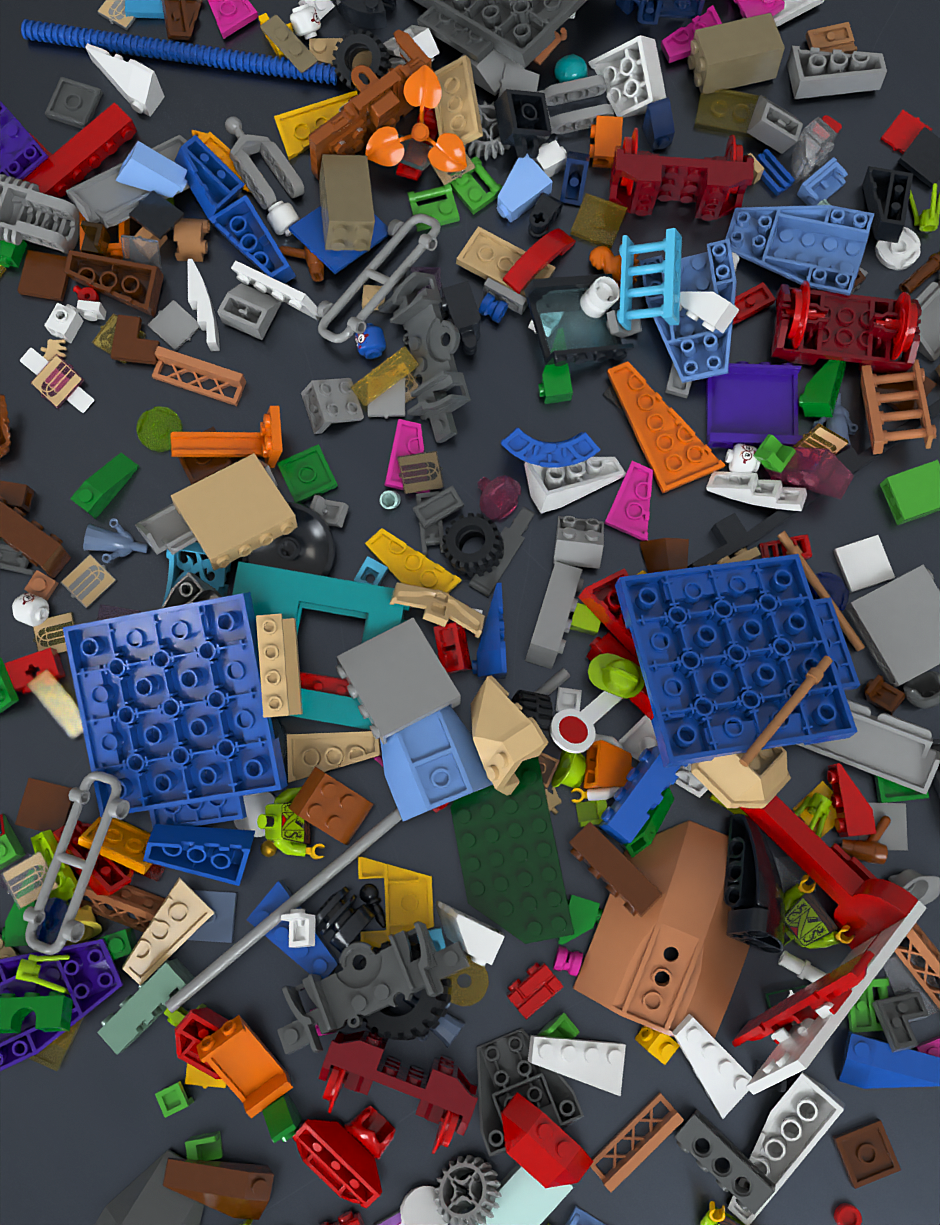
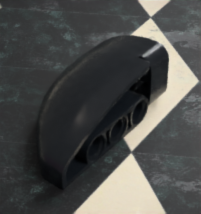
M744 814L730 815L724 902L731 907V911L728 912L726 935L764 952L781 953L784 949L785 903L782 882L773 854L759 826L750 817Z

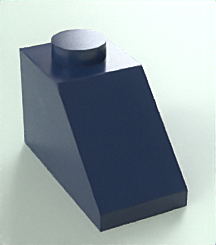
M669 97L647 105L642 130L651 151L658 148L664 149L672 144L675 129Z
M568 152L560 201L563 203L581 206L590 154Z

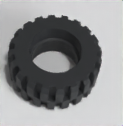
M390 941L381 943V948L374 947L373 950L377 954L392 944ZM409 941L413 959L421 958L420 944ZM365 957L360 961L362 965L361 970L365 968L367 963ZM447 978L441 979L444 992L436 997L428 996L426 989H423L417 1005L407 1014L397 1015L386 1007L369 1016H359L362 1017L363 1022L367 1023V1029L378 1033V1036L383 1038L414 1040L416 1037H423L429 1034V1029H435L440 1024L439 1018L445 1017L448 1011L445 1009L447 1002L450 1003L452 995L448 994V988H452L451 980Z

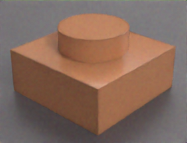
M36 570L24 590L48 601L59 583Z

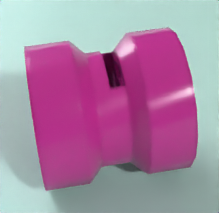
M559 945L553 963V970L559 972L565 970L568 971L569 975L577 977L583 953L579 951L571 952L566 947Z

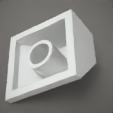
M411 25L404 30L432 61L434 56L440 53L429 28ZM395 37L383 43L390 55L402 58Z

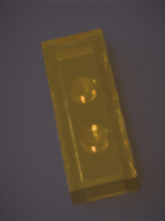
M404 346L351 386V389L362 404L367 406L417 368L419 364Z
M48 669L27 683V686L72 740L83 733L78 705Z

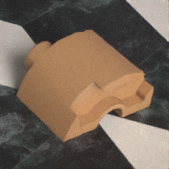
M181 218L174 228V241H177V252H175L177 261L193 259L194 262H203L204 254H207L208 243L207 240H204V235L210 231L209 220Z

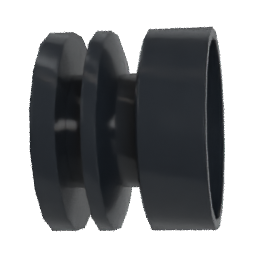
M346 886L332 894L317 911L318 913L315 917V929L323 921L326 923L320 932L322 936L331 929L335 932L329 943L340 953L357 938L360 932L376 916L366 904L361 905L356 910L352 907L357 899L355 894L346 902L344 898L350 891Z

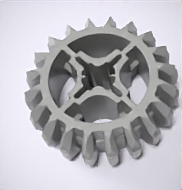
M484 100L483 105L478 104L483 136L464 145L465 150H468L469 156L475 153L478 158L484 156V159L487 161L488 156H492L495 159L497 153L503 156L504 150H509L510 145H501L500 136L493 140L499 133L494 101L491 105H487V102Z
M467 1155L466 1159L462 1156L458 1157L457 1163L449 1161L450 1169L442 1168L443 1178H436L440 1183V1187L434 1189L435 1193L439 1194L434 1199L435 1203L440 1205L437 1209L438 1213L444 1215L443 1221L448 1224L450 1223V1225H478V1223L480 1225H487L485 1217H494L491 1212L492 1208H499V1204L495 1202V1199L502 1197L501 1193L496 1191L501 1186L500 1182L495 1180L498 1176L497 1172L491 1170V1164L484 1162L480 1157L475 1158L472 1155ZM474 1172L472 1176L469 1175L465 1180H460L465 1174ZM463 1187H465V1188H467V1190H469V1195L472 1197V1199L469 1198V1197H467V1196H468V1195H466V1192H467V1191H466ZM471 1205L475 1206L470 1212L461 1214L463 1209L466 1210Z

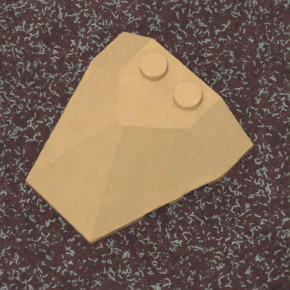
M491 675L486 678L471 702L472 735L488 779L492 781L496 790L508 796L512 794L520 783L514 772L522 761L539 756L549 742L537 722L532 717L527 718L521 712L523 707L519 703L514 704L508 698L509 693Z

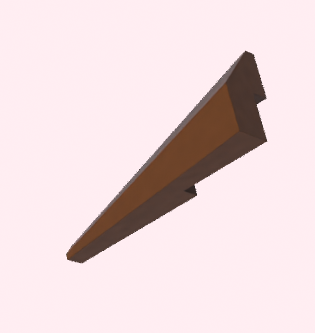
M660 538L640 542V550H642L648 573L687 568L689 539Z

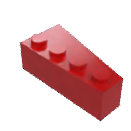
M624 568L586 587L578 598L638 660L631 631L626 629L615 588L619 577L629 576Z

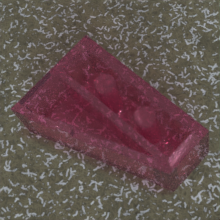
M793 447L796 453L781 473L765 468L771 475L772 480H781L782 484L806 488V490L842 499L854 477L829 449Z

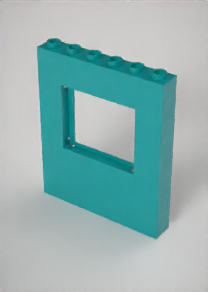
M239 561L232 594L251 592L255 618L258 615L282 614V619L295 618L297 635L302 608L366 619L362 643L407 621L404 620L405 610L409 611L410 606L395 603L390 605L394 588ZM302 688L303 714L290 715L370 730L369 726L372 725L369 718L364 719L358 709V706L361 704L357 698L352 699V697Z

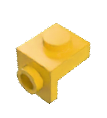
M646 1026L635 1037V1040L664 1065L680 1047L669 1035Z

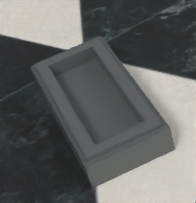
M452 485L413 507V511L423 528L426 529L463 508L464 503Z

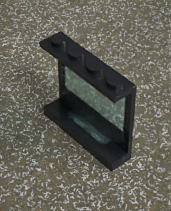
M612 274L533 279L525 288V296L545 365L555 364V366H563L573 362L575 364H583L587 361L602 362L612 358L617 361L626 358L627 354L634 348L633 343L622 344L620 337L611 335L606 325L608 320L607 312L599 318H593L585 314L580 305L582 295L596 279L603 276L613 279Z

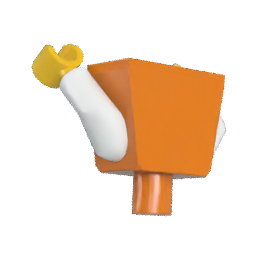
M601 734L595 735V740L587 750L584 788L588 790L583 792L580 788H574L571 792H579L581 799L571 800L573 803H581L583 799H588V801L607 800L614 797L619 788L625 786L628 781L626 776L634 768L632 767V755L625 751L624 747L614 737Z

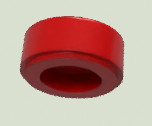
M842 1203L835 1209L834 1219L837 1225H861V1213L854 1205Z

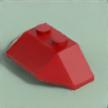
M77 821L66 853L85 860L87 859L89 849L78 845V840L92 824ZM65 825L53 832L57 843H59ZM99 854L88 886L96 895L110 896L129 884L135 871ZM71 866L72 869L80 876L82 869Z
M208 1007L191 1009L174 1029L177 1057L209 1076L221 1079L207 1062L203 1063L199 1059L196 1046L206 1036L212 1035L229 1020Z
M518 1092L515 1093L502 1110L501 1118L503 1121L506 1153L544 1188L578 1183L594 1162L579 1144L544 1112Z
M307 1119L296 1131L293 1140L297 1144L302 1161L339 1197L352 1203L360 1204L361 1207L367 1209L382 1194L374 1156L338 1122Z

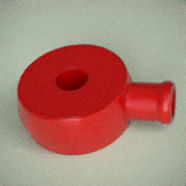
M78 285L74 286L73 291L78 294V300L99 302V294L95 289L91 287L81 289Z

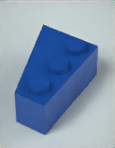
M196 135L180 147L175 163L187 170L185 179L207 218L223 210L238 198L245 183Z

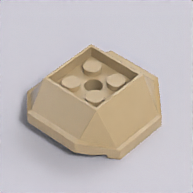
M782 747L761 750L748 767H744L739 762L745 753L715 757L712 761L691 764V773L726 808H764L791 779L787 770V751Z

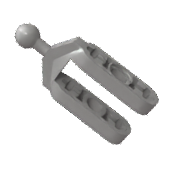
M594 75L554 84L538 92L545 93L547 106H554L601 95L606 91L607 87L602 75ZM597 105L562 113L551 118L549 115L551 134H565L591 128V124H596L597 115L614 116L612 105Z
M234 116L227 118L225 122L226 130L230 134H235L238 139L230 151V159L233 161L235 170L263 209H268L277 203L272 188L249 157V155L257 152L261 153L263 159L291 198L303 195L304 185L302 180L278 146L271 142L268 137L245 135L239 118Z

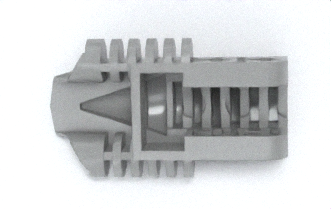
M0 174V240L15 245H20L22 240H26L68 254L69 250L73 251L80 235L79 210L77 207L66 200L40 193L37 184H31L18 178L15 179L14 177Z

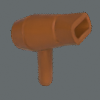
M305 245L304 250L288 246L279 247L283 255L306 259L313 281L324 280V263L311 253Z
M883 816L876 825L877 834H870L867 841L842 839L838 845L851 857H856L868 863L884 864L888 857V848L886 845L878 843V841L889 826L891 819L888 816Z

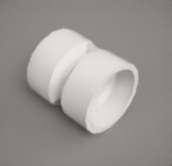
M599 277L582 295L580 299L582 310L593 318L603 316L619 299L620 288L610 277Z

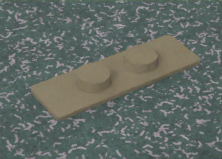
M274 15L260 26L263 32L300 73L305 72L317 63L316 57L278 15Z

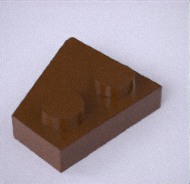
M162 0L168 39H190L203 0Z

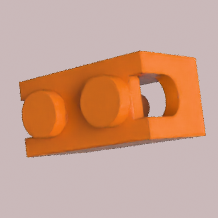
M597 115L596 124H591L590 138H594V144H590L589 154L590 158H593L592 167L612 168L615 147L621 146L623 117Z

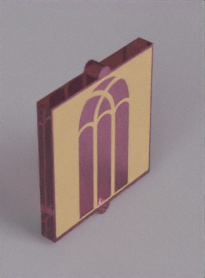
M56 354L31 381V384L41 393L42 398L48 399L56 408H59L84 379L73 369V365L67 364Z

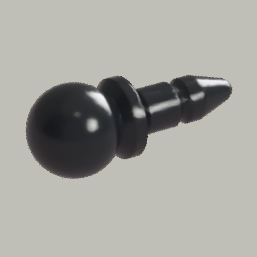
M365 884L361 887L359 896L376 914V922L382 928H385L386 919L379 905L382 900L378 898V889L373 884Z

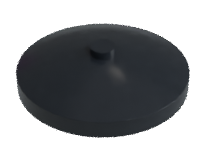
M287 502L296 516L298 527L291 533L281 535L270 544L260 546L248 556L242 557L245 563L327 576L335 557V542L329 525L318 512L300 503Z

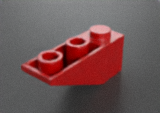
M840 763L828 766L827 779L832 786L833 794L831 795L833 808L836 809L837 816L835 828L840 838L877 834L873 809Z

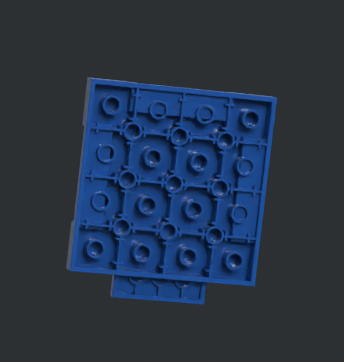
M799 554L619 577L615 588L626 629L631 631L654 716L651 722L664 768L712 761L715 757L745 753L803 683L808 671L812 667H816L824 656H829L833 661L823 673L824 677L817 685H813L762 750L800 743L810 745L846 739L858 732L844 691L857 689L860 686V682L831 597L813 599Z
M251 592L63 627L91 772L102 771L112 774L119 779L122 787L120 798L127 800L130 804L128 813L149 810L152 827H154V824L199 826L239 820L247 817L243 799L244 795L282 790L288 786L279 737L275 738L271 717L263 718L259 653L256 643L258 641L257 623ZM94 781L101 818L112 788L110 784Z

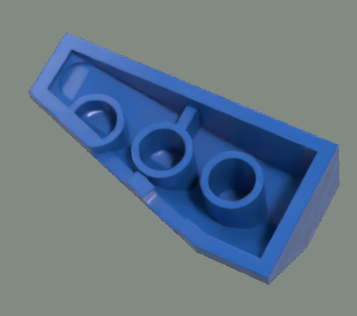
M502 583L496 584L477 650V660H472L473 674H477L478 680H486L491 675L495 679H506L507 675Z
M848 1031L838 1081L863 1089L940 1086V1057L913 1049L892 1053L888 1042Z

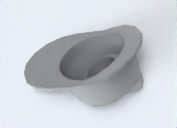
M913 869L904 870L900 874L890 876L888 879L890 882L910 892L923 905L932 902L940 894V877L923 876Z

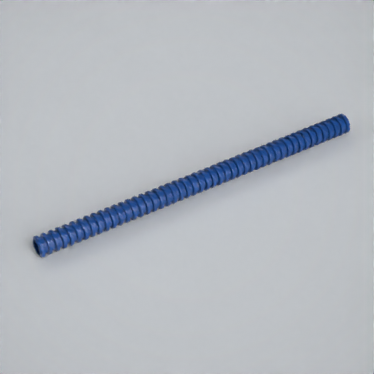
M24 19L21 24V33L25 40H37L38 42H50L51 44L57 43L58 45L63 43L65 46L70 45L74 47L76 45L78 48H85L87 44L106 51L109 50L112 53L114 51L116 53L122 52L125 55L127 53L129 55H141L142 57H147L148 55L149 58L155 57V59H160L161 57L162 60L168 59L173 61L174 59L175 62L181 60L182 63L187 61L188 64H192L194 62L195 65H199V63L202 66L207 64L208 67L214 65L215 68L220 66L222 69H225L227 67L228 70L232 68L235 71L240 69L241 72L247 70L248 73L252 71L255 74L260 72L261 75L267 73L268 76L271 74L275 77L280 75L282 78L284 76L288 79L293 77L295 80L300 78L302 81L304 79L309 82L313 80V82L319 81L322 84L324 81L326 84L333 83V85H337L339 82V76L334 71L336 68L330 63L325 65L322 62L320 65L317 62L305 72L300 73L289 59L286 60L285 57L279 59V56L273 58L272 55H268L266 57L265 54L260 56L259 53L253 55L252 52H248L246 54L245 51L240 53L239 50L233 52L232 49H228V51L225 48L220 50L219 47L213 49L212 46L207 48L206 45L200 47L199 44L194 46L192 43H189L187 45L186 42H182V44L179 41L174 43L172 40L167 42L166 39L161 41L159 38H156L154 40L152 37L149 39L146 36L141 38L139 35L134 37L132 34L129 36L125 33L121 35L118 32L116 34L112 31L108 33L105 30L102 32L101 30H88V28H75L74 26H62L61 24H49L48 22H36L35 20L29 21L28 19Z

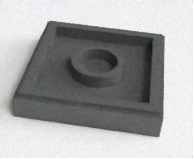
M60 77L45 115L49 119L83 129L91 122L103 92L99 88Z

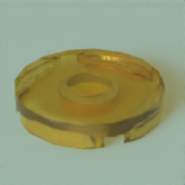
M466 955L470 967L447 977V979L451 980L452 988H448V994L452 995L451 1002L459 1006H471L479 1002L485 995L489 985L486 968L473 962L471 956ZM461 974H468L472 979L470 986L467 988L460 987L457 983V979Z

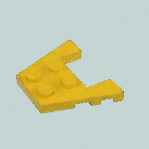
M358 857L359 879L384 878L386 930L360 932L362 942L370 944L372 949L374 947L381 948V943L390 941L389 935H395L403 930L408 932L415 928L414 923L417 921L426 924L427 929L434 927L432 876Z

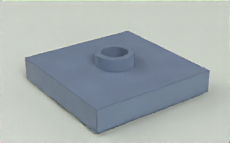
M193 890L214 910V914L187 940L232 943L237 893Z

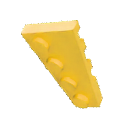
M357 90L274 116L288 160L310 148L309 134L338 114L340 107L346 104L352 96L358 95Z
M383 528L365 543L366 547L383 565L388 567V570L400 583L434 590L439 589L449 593L462 581V579L451 574L439 564L429 560L419 551H415Z

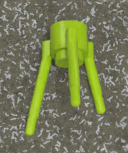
M934 183L932 187L930 209L923 210L920 216L912 191L910 190L909 203L914 216V226H919V230L922 232L934 231L939 226L940 192L936 204L937 183Z
M814 793L812 798L807 796L804 803L794 813L799 816L809 807L808 812L813 815L809 828L813 831L820 818L816 834L821 837L826 818L831 811L829 807L832 801L819 793Z
M30 954L28 960L21 959L15 979L34 982L70 995L67 988L38 978L41 965H37V962L69 960L70 956H37Z

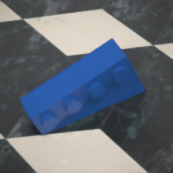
M247 195L208 218L214 227L260 272L284 284L296 277Z
M658 746L643 750L638 758L640 760L639 764L627 774L626 779L628 781L625 786L618 789L614 795V803L601 815L602 822L598 827L620 844L633 841L650 817V814L647 813L648 810H653L660 804L664 798L661 794L662 791L670 785H674L679 778L676 772L681 766L664 768Z
M154 824L143 861L239 886L255 830Z
M279 880L246 919L254 927L292 896L283 880ZM282 920L265 935L309 974L321 975L322 979L330 976L339 965L338 957L317 929H315V946L289 947V921Z

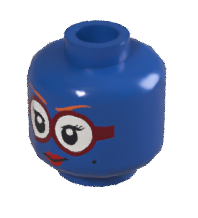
M367 323L364 333H355L358 353L365 356L366 359L378 358L386 349L382 328L374 326L372 323Z

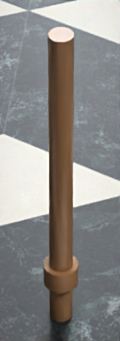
M785 531L778 534L777 537L787 551L785 553L787 555L799 554L806 578L819 598H830L824 586L801 555L803 552L799 546L794 545ZM831 598L842 631L857 652L865 647Z
M824 656L816 667H812L808 671L803 683L739 760L741 765L744 767L749 766L813 685H817L824 677L823 673L833 662L829 656Z

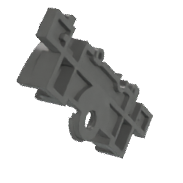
M409 269L392 288L394 293L391 298L381 304L378 310L384 313L393 312L394 316L390 318V323L401 324L408 331L403 336V342L410 347L415 366L414 376L422 377L421 385L410 393L411 397H417L418 404L407 410V413L412 416H420L422 420L430 419L436 443H443L458 434L452 412L471 400L464 375L458 372L453 357L460 343V334L458 328L452 322L442 319L438 305L442 300L435 276L421 272L411 273ZM430 283L431 289L425 288L419 294H417V292H419L421 289H423ZM447 332L450 335V342L447 346H444L443 337ZM454 386H460L462 395H446V392Z
M419 921L415 922V928L408 932L403 930L395 935H389L388 937L392 945L377 954L372 949V946L366 942L357 941L350 943L343 949L339 958L343 971L334 973L322 979L321 975L311 973L302 980V984L296 987L285 986L282 988L286 1001L297 1019L277 1030L285 1054H291L308 1045L311 1046L312 1051L315 1053L323 1051L315 1028L316 1025L319 1026L322 1035L334 1033L346 1027L347 1023L351 1028H359L363 1023L362 1017L359 1015L369 1016L390 1005L398 1007L396 997L400 993H403L405 1000L408 1001L411 1000L414 993L426 989L430 997L442 994L444 987L441 979H445L470 967L461 943L456 942L436 951L426 924ZM417 934L421 958L414 960L408 938ZM357 955H363L366 958L367 963L362 970H356L353 966V960ZM303 989H306L310 999L318 1007L308 1013L305 1012L298 993Z

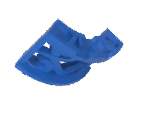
M517 427L501 441V444L519 459L530 464L549 468L575 465L589 459L600 451L599 447L586 432H580L564 441L544 442L528 436Z

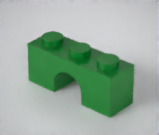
M58 991L49 992V996H40V993L34 992L24 993V997H16L15 994L9 993L0 994V1034L21 1033L22 1021L31 1012L36 1014V1029L44 1032L70 1031L73 1000L64 996L65 993Z

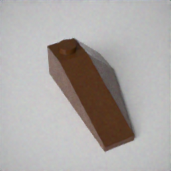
M168 1158L162 1185L232 1218L259 1220L270 1199L274 1173L268 1165Z

